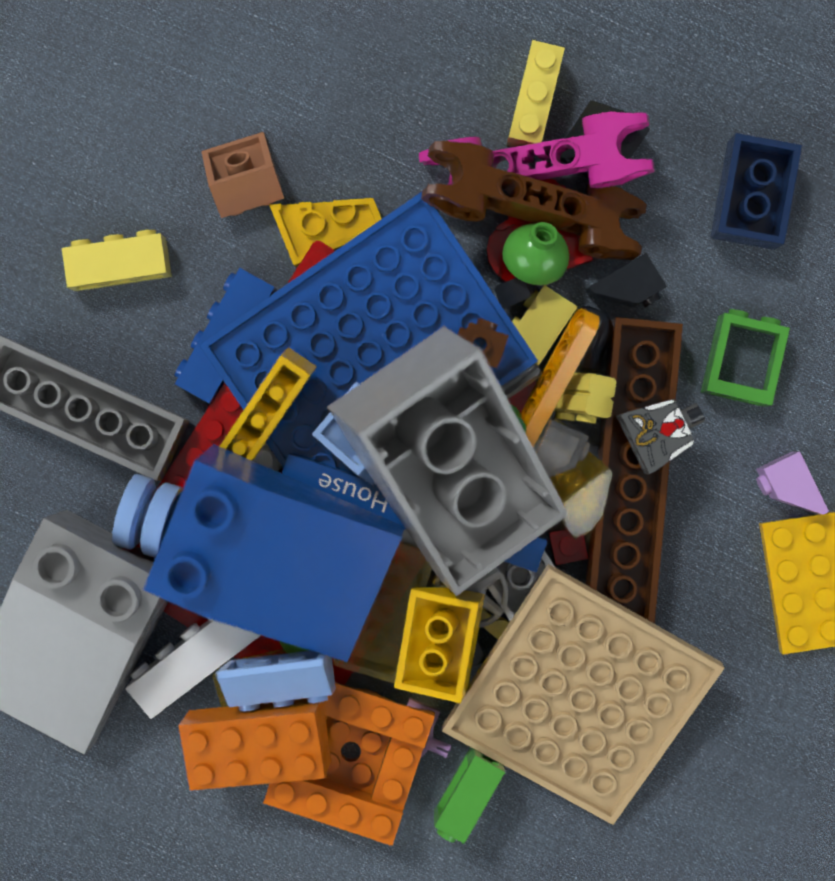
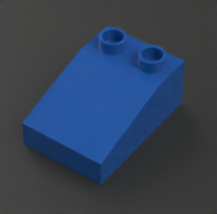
M213 444L194 461L143 590L206 618L348 662L400 543L405 527Z

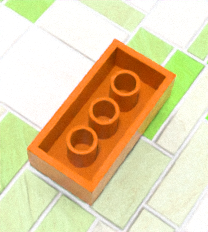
M307 699L294 700V704L284 707H273V702L261 703L260 708L251 711H239V706L189 710L178 725L190 791L324 779L332 762L322 702L308 703Z

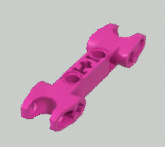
M618 112L590 115L582 119L583 136L493 151L492 167L496 168L498 163L508 160L509 169L507 172L517 173L537 180L588 172L591 188L622 185L633 179L655 172L652 160L626 159L621 153L622 141L628 134L650 126L649 116L647 113ZM479 137L448 140L452 142H470L482 146L481 138ZM429 149L419 153V162H422L424 165H440L428 157ZM574 149V160L569 164H561L560 158L565 150ZM534 156H537L543 161L537 162L536 168L533 169L529 166V163L534 162ZM546 160H551V162H552V164H553V167H552V165H551L549 162H547ZM451 174L447 185H453Z

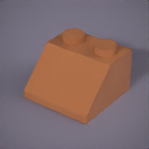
M264 132L201 151L208 185L221 218L230 215H240L246 210L259 206H268L284 199Z

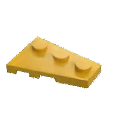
M374 198L333 200V202L319 203L299 202V204L287 205L269 204L294 267L299 266L313 242L321 241L336 251L382 219Z

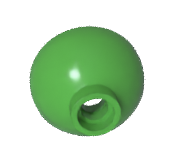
M545 222L530 223L516 228L508 236L503 246L502 256L507 269L519 280L533 285H547L559 280L566 272L569 263V248L562 235L551 224Z

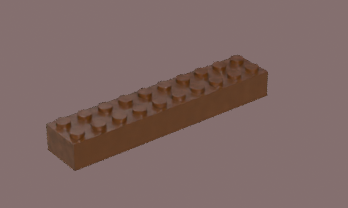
M616 317L611 321L613 337L608 345L605 376L615 378L617 383L615 395L611 397L613 401L611 417H608V419L601 418L585 585L655 624L670 461L655 472L644 474L616 416L672 399L676 401L683 324Z

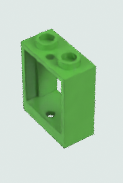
M729 309V313H723L718 316L701 393L761 407L772 406L790 328L780 326L781 320L775 318L761 317V321L748 318L749 313L745 311ZM730 326L775 336L763 390L718 380Z
M471 747L469 748L434 810V827L438 829L437 834L451 843L458 840L465 844L505 774L504 766L501 763Z

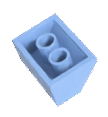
M311 650L229 660L217 671V679L228 707L239 706V711L256 710L260 708L261 703L273 702V707L289 706L294 704V699L307 698L308 703L323 702L328 700V695H332L336 689L332 657Z

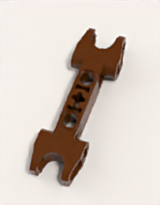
M434 141L429 147L428 157L435 163L448 169L452 176L453 185L428 184L422 190L421 200L445 214L458 219L476 222L483 220L486 209L532 223H549L556 230L579 235L578 250L588 256L599 259L634 260L641 255L642 246L639 242L623 233L620 228L619 218L638 219L643 213H646L647 204L622 188L616 186L591 188L589 184L586 186L585 194H581L571 189L492 167L494 153L484 146L470 142ZM502 189L506 190L509 197L503 193Z

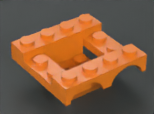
M335 682V691L332 695H328V700L322 702L332 761L324 779L269 783L263 803L393 846L422 751L425 748L435 718V712L397 703L368 689L354 688ZM347 742H354L359 745L361 753L355 759H348L342 753V746Z

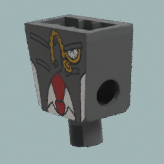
M674 399L616 416L644 474L655 472L693 445L695 442L689 429L705 422L704 415L697 403L680 411Z

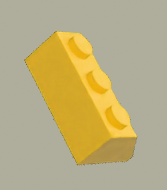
M448 587L411 588L394 688L457 703L462 702L469 686L485 594L464 590L456 596Z

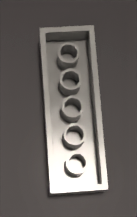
M0 336L1 411L147 477L154 478L156 481H161L164 478L191 420L14 340Z

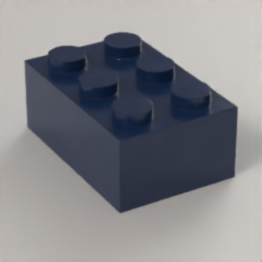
M735 133L727 142L710 238L772 250L784 245L802 145Z

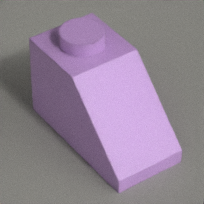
M800 451L790 452L756 469L759 474L756 480L765 496L769 494L771 499L814 514L824 515L829 512Z

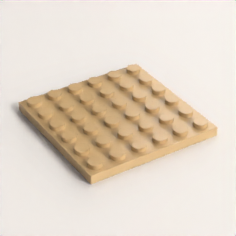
M548 564L471 680L464 699L461 703H456L442 725V732L614 825L722 673L724 665L721 661Z

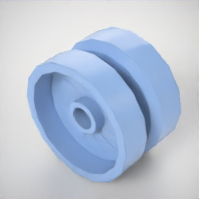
M140 474L133 475L118 506L112 531L113 544L131 550L140 542L143 554L156 558L182 494L183 487L166 482L156 491L154 478Z

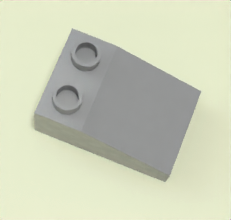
M442 327L328 406L329 411L359 460L439 580L456 596L568 515L482 351L446 327Z
M69 510L43 518L12 579L0 608V710L85 755L95 745L168 603L167 600L143 590L155 557L143 554L141 548L137 546L131 550L115 546L112 542L111 532Z

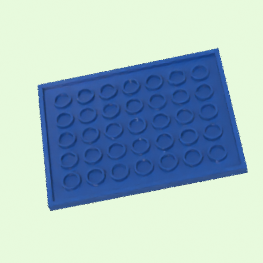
M422 192L199 344L243 410L280 355L288 347L317 366L266 441V444L283 468L288 454L292 453L357 475L317 440L312 433L330 413L328 406L344 396L355 382L361 384L442 327H446L458 335L460 327L467 329L469 322L476 324L478 318L498 324L496 331L509 335L498 369L490 366L500 387L538 362V359L436 208L421 200ZM477 338L473 345L483 351L487 347V342L483 338Z

